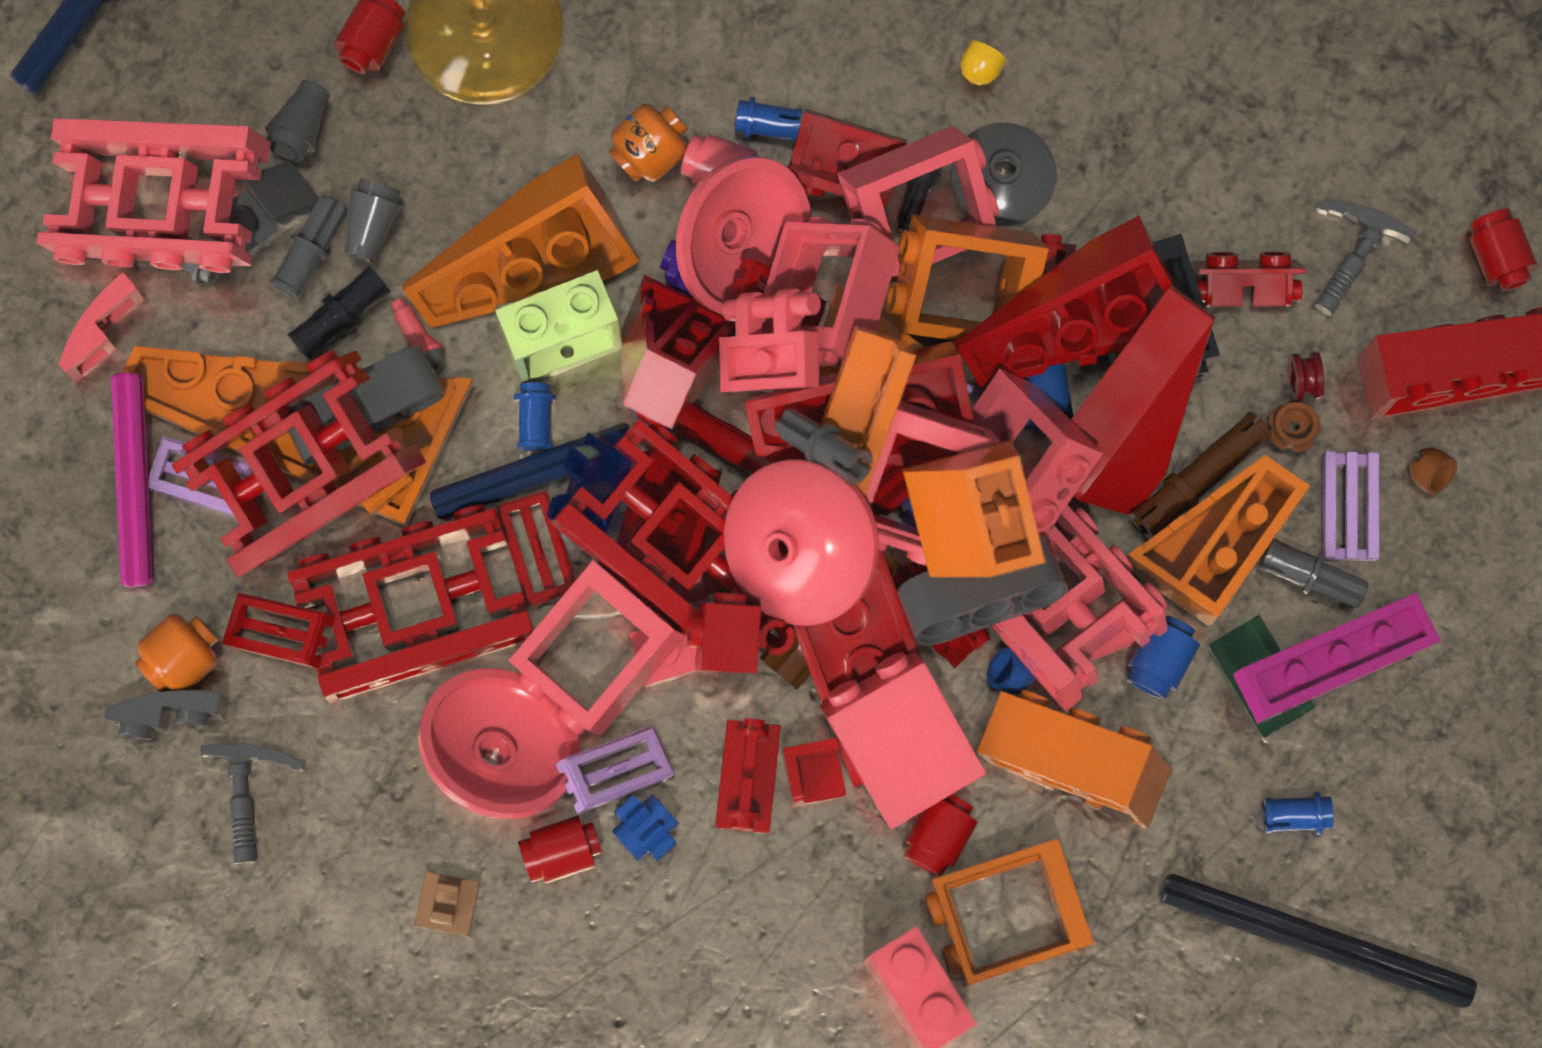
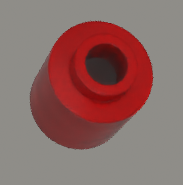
M358 0L333 43L336 50L340 53L338 60L347 68L360 74H365L367 70L379 71L404 29L402 23L406 15L404 9L394 0Z
M1509 208L1490 212L1470 223L1469 226L1473 235L1469 240L1488 286L1499 285L1501 291L1505 292L1519 288L1532 280L1530 272L1538 267V263L1520 219L1513 218Z
M951 794L922 811L905 841L909 847L903 857L937 877L943 876L947 867L954 868L978 824V821L970 816L974 807Z
M579 815L529 831V838L518 841L531 883L544 879L547 884L594 868L596 865L593 856L603 853L593 822L582 825Z

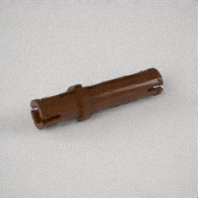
M1251 411L1247 412L1240 421L1178 474L1170 473L1163 479L1164 486L1137 510L1130 513V518L1138 530L1142 533L1147 529L1145 536L1151 539L1184 511L1188 512L1198 505L1201 496L1261 444L1272 437L1271 431L1261 418L1254 422L1257 415Z

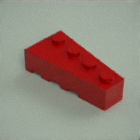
M1542 307L1527 311L1525 313L1526 316L1506 318L1503 314L1478 319L1473 323L1444 324L1428 329L1376 335L1357 358L1370 420L1542 389Z

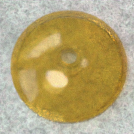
M410 0L406 14L405 32L412 60L429 84L455 100L471 104L488 105L515 99L542 81L558 56L563 37V21L558 0ZM479 9H485L491 13L490 18L482 23L474 21L472 15Z

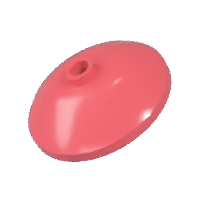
M760 156L733 158L711 170L697 184L689 196L678 224L676 259L685 287L692 297L705 308L722 314L723 303L728 298L736 299L738 291L732 288L735 278L743 279L745 271L739 268L742 258L756 259L771 268L785 222L808 223L809 218L812 217L806 192L798 178L787 167L774 160ZM758 280L756 287L765 291L766 284Z
M788 459L761 468L740 486L727 512L724 528V546L731 573L743 594L747 595L748 600L755 606H761V611L770 617L782 619L786 623L806 626L825 623L838 618L852 609L862 599L872 583L879 555L878 532L872 511L866 499L854 484H850L834 471L818 462H809L806 459ZM780 539L788 546L787 557L783 556L779 550L778 543Z
M484 668L460 673L444 682L432 694L422 712L418 727V746L422 761L435 784L452 800L473 812L501 819H515L535 815L551 807L567 791L564 785L568 782L566 774H559L555 764L564 758L580 753L579 736L556 716L557 711L561 707L547 694L539 700L516 681L519 673L503 669ZM482 757L492 758L497 765L486 762Z

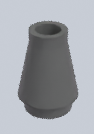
M302 80L295 93L265 127L268 134L266 139L271 142L270 150L273 153L292 162H302L306 154L313 153L325 104L330 97L329 92L323 86L310 80Z
M360 179L357 191L351 190L345 253L375 261L377 252L402 207L401 204H398L400 190L373 181Z

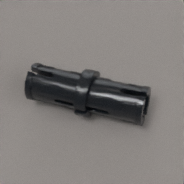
M367 266L344 289H341L334 296L328 294L321 301L324 305L315 311L305 322L288 333L287 336L301 353L311 361L315 355L346 330L350 333L356 328L355 321L363 316L374 304H377L386 295L391 293V291L379 275L370 266Z

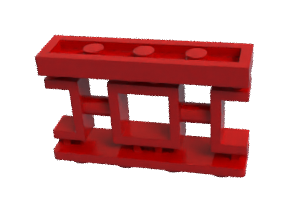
M333 349L306 365L310 373L309 376L298 383L295 382L293 377H289L276 384L264 393L269 402L256 410L250 403L223 419L227 429L216 436L212 434L211 430H208L191 439L182 446L187 455L171 464L176 474L183 471L186 472L190 479L186 484L191 492L213 481L240 526L220 538L225 547L230 545L235 552L234 555L227 558V561L237 577L262 566L426 463L416 444L409 447L405 446L402 441L405 435L400 427L385 433L379 438L374 434L350 392L371 380L365 370L360 372L356 363L362 359L356 350L339 357ZM337 376L340 383L322 394L337 420L324 427L311 405L297 410L293 414L287 409L289 406ZM294 428L297 429L323 472L295 491L267 447ZM252 430L257 437L239 448L254 473L242 480L229 458L217 462L210 467L206 463L207 459ZM349 438L362 461L381 451L384 453L385 460L339 489H336L333 481L350 471L336 448L337 445ZM266 492L278 513L284 512L297 504L300 506L301 513L258 540H253L250 534L268 523L254 501L255 497Z
M638 419L614 446L633 462L634 466L605 501L601 503L581 487L550 523L687 636L689 615L698 614V610L666 585L670 579L684 591H689L706 571L728 589L727 593L743 594L731 573L727 560L720 555L721 551L725 548V520L721 516L724 513L727 515L731 501L738 490L735 489L730 495L715 482L719 474L707 462L695 454L688 460L672 445L677 439L664 426L645 424L642 420ZM641 442L697 489V493L694 495L678 482L670 489L660 503L654 500L635 484L653 462L637 445ZM623 501L645 521L627 541L631 547L643 556L640 562L582 515L583 510L586 508L600 521H603L617 504ZM677 501L682 503L718 534L687 573L683 572L646 541L647 537ZM780 539L778 543L779 550L783 556L787 557L788 546Z
M484 505L470 506L453 514L454 521L435 527L432 521L415 523L401 530L403 537L383 543L380 537L364 539L349 546L351 553L330 559L328 553L309 556L297 562L299 569L287 573L289 582L293 587L297 606L309 608L325 603L328 614L335 617L332 628L339 649L316 656L321 658L319 668L317 669L319 674L317 676L323 697L329 703L525 642L534 631V627L523 593L521 591L496 599L482 553L507 546L496 508L485 511ZM481 533H487L485 536L466 541L475 569L449 578H444L435 551L417 557L414 555ZM379 565L383 566L382 568L362 574L370 602L341 611L335 589L331 584L311 589V586ZM429 570L443 616L392 631L379 585ZM481 590L490 617L511 611V616L441 638L439 636L440 633L459 628L451 599ZM377 623L383 645L387 650L407 645L406 649L339 670L335 669V666L356 660L348 635L349 631Z

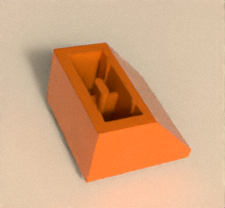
M1011 441L902 469L930 577H992L1045 563L1020 457Z

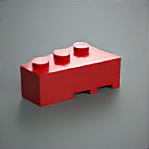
M644 274L622 326L623 405L636 411V415L648 424L666 426L673 429L716 376L720 368L719 337L734 336L736 331L735 321H727L722 314L705 308L695 299Z

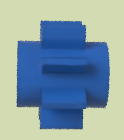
M633 794L614 811L615 815L622 822L612 830V833L638 862L649 852L658 861L677 844L670 833L680 824L653 794L643 803Z

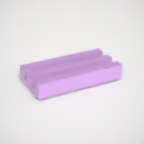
M163 436L148 477V490L234 516L224 499L195 490L191 492L189 488L161 480L163 472L190 480L185 471L176 474L171 466L173 462L167 461L170 452L181 456L187 455L182 448L185 443ZM219 453L206 460L207 464L213 465L229 458L237 473L246 476L254 473L247 462ZM213 481L206 485L218 489Z
M1325 451L1323 453L1322 554L1324 555V560L1376 562L1379 559V453L1368 452L1367 454H1358V452H1346L1345 454H1338L1336 451ZM1336 466H1345V549L1336 548ZM1358 467H1365V549H1358Z
M653 725L569 756L555 764L559 774H566L568 782L564 785L568 794L574 793L577 802L573 804L577 815L666 781L675 775ZM646 742L649 748L647 752L582 776L579 769L583 765ZM655 762L657 766L655 771L591 795L588 789L589 786Z

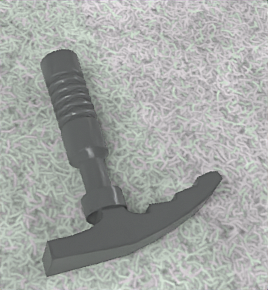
M1338 201L1317 202L1315 206L1317 213L1323 215L1330 213L1341 218L1345 215L1355 223L1359 220L1362 221L1366 227L1359 235L1361 241L1354 252L1346 255L1338 267V271L1335 272V275L1332 276L1329 284H1327V288L1324 289V292L1321 293L1314 306L1316 309L1328 316L1334 314L1342 298L1345 297L1348 289L1351 288L1354 280L1357 279L1364 268V259L1372 247H1378L1383 239L1381 234L1393 236L1409 244L1416 232L1415 230L1382 212L1364 206Z
M245 743L200 745L203 757H223L233 761L227 767L228 777L233 779L234 795L230 799L231 824L233 825L232 835L234 836L232 838L234 841V864L256 862L255 842L253 841L254 830H252L254 827L252 825V798L247 794L246 776L250 775V766L247 762L258 758L259 762L274 761L276 765L290 766L291 770L303 771L305 765L288 754Z

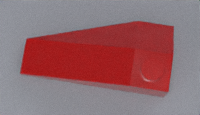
M1137 216L1087 242L957 340L955 345L980 387L989 385L999 369L1020 378L1044 374L1049 366L1073 361H1078L1079 366L1097 363L1098 356L1122 352L1171 285L1176 289L1177 287L1141 217Z
M1172 285L1167 289L1071 419L1104 453L1089 473L1087 479L1073 497L1079 501L1130 516L1132 511L1137 510L1147 501L1167 474L1177 435L1186 414L1185 410L1192 387L1198 375L1215 321V316Z
M950 341L914 349L913 352L916 357L900 401L974 424L961 355L954 343ZM838 372L819 377V387L776 390L744 400L756 456L806 459L804 452L781 439L780 434L775 430L776 421L782 418L785 410L796 409L820 424ZM897 433L886 465L910 468L961 453Z

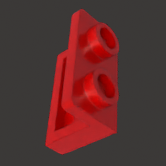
M806 109L787 168L798 178L806 194L822 197L825 191L844 197L837 173L907 145L908 140ZM894 187L880 192L884 209L890 201Z
M644 451L653 462L635 484L654 500L660 503L670 489L678 482L694 495L697 493V489L654 453ZM715 469L716 472L719 474V476L715 479V482L719 485L722 472L720 470ZM677 501L647 537L646 541L683 572L687 573L705 551L706 541L703 535L707 524ZM627 506L616 543L640 562L643 556L631 547L627 541L645 520Z

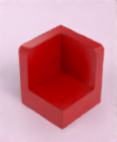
M837 738L783 748L782 757L792 808L846 798L838 756L839 746Z

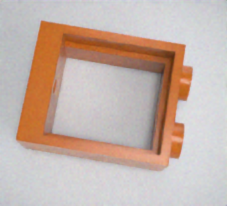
M912 214L909 230H904L899 240L898 246H900L898 259L901 265L897 282H891L887 291L886 311L889 314V318L902 333L957 341L981 322L920 313L936 245L1007 255L993 313L1042 277L1049 248L1032 232Z
M1058 838L932 879L930 882L932 893L924 895L934 927L943 924L950 945L942 947V953L952 979L961 977L964 987L1094 944ZM1037 862L1063 940L975 969L950 890Z

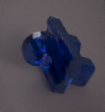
M587 432L583 446L570 448L564 467L566 475L571 479L565 494L552 497L547 511L548 518L553 520L581 487L603 503L629 472L632 462L611 445L605 436L599 432ZM586 508L581 514L606 534L615 508L603 521H600Z

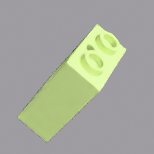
M598 270L495 310L505 343L522 383L545 380L622 349L618 318ZM571 347L574 350V354L570 358L563 357L561 355L563 348Z

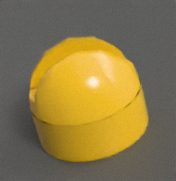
M971 40L963 53L961 69L964 77L970 83L985 85L997 79L1007 59L993 47L976 40Z

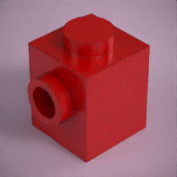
M714 593L713 603L699 604L698 614L689 615L687 629L688 647L696 648L695 670L757 674L761 606L746 605L747 595Z

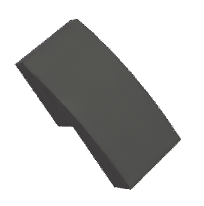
M201 690L158 692L125 700L106 708L104 720L119 726L118 735L150 740L152 731L168 733L171 712L177 713L176 722L194 726L208 727L210 718L225 720L228 698L220 692Z

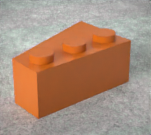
M1264 455L1187 513L1178 517L1147 542L1130 552L1126 557L1133 567L1132 573L1146 583L1152 584L1160 593L1207 626H1210L1225 609L1310 485L1267 455Z
M1021 690L1018 697L1001 691L977 749V752L989 764L1052 790L1055 787L1085 798V803L1095 808L1101 809L1104 805L1123 812L1133 818L1132 823L1146 829L1149 828L1172 771L1156 749L1149 745L1152 739L1150 736L1126 726H1120L1118 733L1099 726L1101 719L1080 709L1070 708L1068 715L1049 708L1051 701L1030 691Z

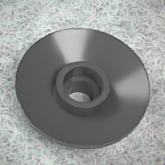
M1004 122L983 126L968 135L969 138H975L979 142L985 155L986 168L981 169L985 186L992 190L998 203L999 215L994 217L996 225H1017L1032 219L1040 213L1053 194L1057 174L1054 157L1044 140L1024 126ZM1001 161L1010 162L1015 168V173L1008 177L1001 176L997 173L995 166ZM953 162L951 167L952 187L958 201L968 212L956 165Z

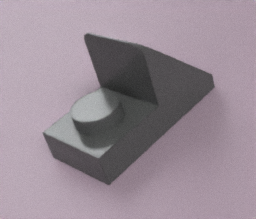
M288 161L262 170L260 180H242L246 190L233 199L229 223L240 224L253 232L251 243H246L245 251L253 256L309 215L319 197L293 163Z

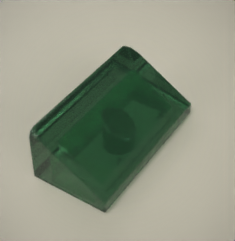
M1260 615L1248 620L1208 645L1209 650L1262 739L1315 709L1310 700L1257 724L1233 674L1243 667L1281 651Z

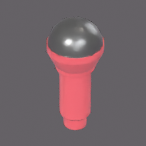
M404 298L394 301L390 305L394 312L393 317L409 344L408 347L422 346L434 372L443 366L446 358L442 343L432 338L431 335H427L412 306L408 305Z

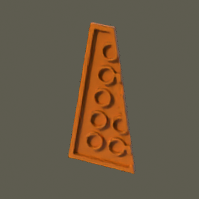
M134 346L122 373L136 372L142 375L145 412L197 435L211 430L214 436L227 429L223 419L236 410L250 403L256 410L269 402L264 393L276 384L289 377H293L295 382L298 383L310 375L306 368V365L309 364L307 362L286 360L284 362L256 360L255 357L235 356V358L202 355L200 352ZM336 376L304 398L338 382L339 379ZM437 377L445 391V396L441 400L375 434L379 438L385 433L400 427L405 435L402 438L405 446L409 447L416 444L426 460L425 464L409 473L414 483L376 514L407 527L474 384L472 378L453 377L451 379ZM252 430L226 448L242 454L239 448L257 436ZM286 433L267 446L282 472L308 483L323 473L317 462L308 465L303 463L289 433ZM353 445L340 452L346 464L358 455ZM340 478L333 481L336 489L345 485Z

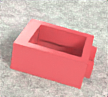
M951 126L837 173L850 219H864L878 224L882 227L881 234L893 241L880 192L955 162L969 213L968 217L959 221L996 227L994 217L999 215V207L992 190L985 186L981 169L986 168V159L979 142ZM936 245L932 264L967 249ZM898 257L891 281L896 280L901 265Z
M810 217L808 223L785 222L763 294L765 297L775 296L779 290L794 288L801 290L802 293H812L822 256L854 257L834 327L802 325L804 318L800 321L801 331L818 332L819 365L841 366L855 325L876 332L900 246L881 234L882 227L874 222L864 219H852L850 224H836L825 218ZM767 318L762 324V334L774 333L773 318Z
M999 369L972 408L974 424L992 430L1000 444L1008 441L1013 443L1026 423L1031 419L1053 442L1026 480L1038 534L1045 537L1104 453L1036 384Z
M900 401L865 499L871 508L897 433L961 454L997 445L1000 442L990 429ZM873 514L878 532L879 551H886L888 545L908 551L906 556L909 559L927 566L917 528Z
M593 560L509 659V662L521 672L516 681L539 700L547 694L561 707L557 711L556 716L570 729L579 735L586 729L589 732L602 736L685 635L602 565ZM596 591L645 633L649 639L594 705L588 709L536 662Z

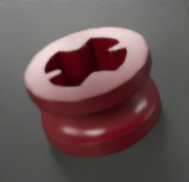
M1310 352L1309 357L1305 359L1301 358L1298 353L1290 354L1288 375L1293 400L1302 401L1307 394L1312 395L1314 399H1322L1325 381L1323 363L1319 352Z

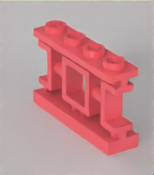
M54 118L51 139L61 146L60 152H54L52 163L67 172H75L68 215L44 214L43 225L48 227L47 232H38L36 243L53 252L54 260L66 264L84 265L86 258H101V262L104 264L123 268L133 267L134 260L150 261V265L166 270H181L183 263L199 264V268L217 273H230L232 266H251L252 255L245 251L246 243H251L253 232L240 224H232L229 221L236 179H261L262 170L257 166L258 162L268 163L271 144L269 140L249 126ZM90 155L116 156L112 185L99 184L102 162ZM187 159L214 160L210 189H195L198 167ZM139 175L172 176L165 220L132 218ZM95 205L108 206L105 228L119 236L91 235ZM192 210L206 211L203 233L216 241L187 240Z
M1029 462L1022 466L1025 481L1034 470ZM1068 505L1062 511L1055 524L1070 539V542L1055 526L1047 532L1045 537L1048 539L1054 555L1057 553L1082 582L1045 610L1041 608L990 626L1065 712L1083 699L1081 689L1087 685L1091 688L1099 681L1096 668L1087 659L1088 656L1123 629L1141 647L1150 642L1152 634L1155 633L1160 637L1168 631L1164 612L1168 609V605L1162 595L1149 582L1142 586L1132 576L1133 567L1127 557L1117 546L1112 545L1107 548L1096 536L1099 533L1097 526L1083 509L1079 507L1073 511ZM1097 570L1140 617H1137L1124 601L1101 619L1096 617L1087 606L1106 592L1103 578L1096 572ZM1069 619L1079 629L1081 634L1063 647L1066 661L1072 667L1071 670L1029 624L1030 622L1045 637L1049 636Z

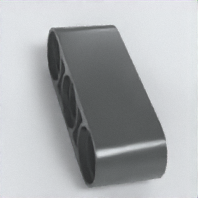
M420 345L400 350L360 370V372L365 370L371 380L350 392L374 434L434 405L445 396V391ZM340 381L292 404L287 409L293 414L297 410L311 405L322 425L326 427L337 420L322 394L338 385ZM294 428L288 432L303 463L306 465L316 463L297 429ZM348 438L337 445L336 448L341 452L352 446V443Z
M1039 536L1045 563L992 577H930L929 573L925 572L903 583L899 588L898 596L918 644L924 646L940 644L1041 609L1061 599L1067 592L1068 586L1048 539Z

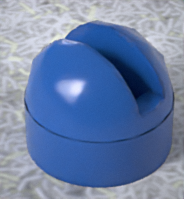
M1003 648L995 654L987 672L989 685L996 690L1008 694L1019 695L1021 690H1026V686H1030L1035 680L1034 675L1010 648Z

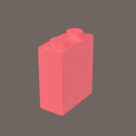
M900 652L884 659L876 666V674L860 683H857L856 680H851L839 685L828 694L829 701L819 706L879 813L890 829L895 828L986 775L928 668L915 652L907 656L905 653Z
M918 927L874 952L864 961L916 1048H940L977 1025Z

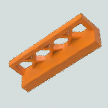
M855 325L820 425L832 424L839 429L841 437L855 446L865 449L872 455V463H866L858 459L871 467L867 477L862 482L854 484L865 498L916 355L906 341Z

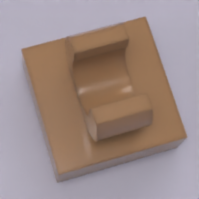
M425 871L414 926L470 937L481 883Z

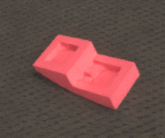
M123 272L94 299L78 321L65 345L59 365L75 383L79 382L117 351L105 333L146 301Z

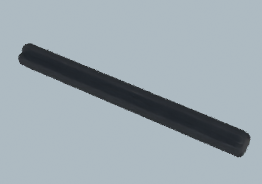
M1176 874L1167 875L1163 882L1160 900L1168 905L1461 1008L1469 1007L1475 997L1477 982L1472 978Z

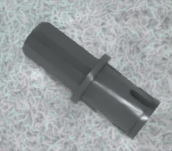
M321 196L318 199L298 236L291 235L289 239L293 244L276 275L270 281L274 288L294 299H301L302 293L320 261H327L329 254L326 250L347 214V208L341 202L330 196Z
M796 409L785 410L782 418L776 421L775 430L780 434L781 439L804 452L807 461L818 462L826 466L850 484L862 482L869 474L871 467L858 459L866 463H872V455L865 449H861L841 437L839 429L832 424L820 425Z
M1276 538L1267 547L1259 566L1261 571L1279 576L1303 587L1302 593L1308 594L1313 589L1353 607H1359L1363 602L1369 585L1362 578L1324 563L1323 554L1311 555L1293 548Z

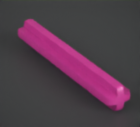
M136 372L116 373L111 377L120 582L123 586L127 587L146 586L152 582L143 377Z

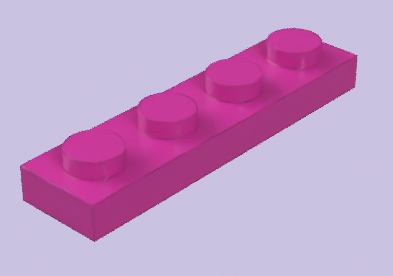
M1414 593L1243 667L1235 672L1233 676L1258 724L1428 649L1441 640L1417 593Z

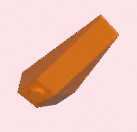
M576 154L532 179L402 284V289L430 328L493 313L498 305L528 298L598 270L602 282H605L640 261L604 190L580 155Z

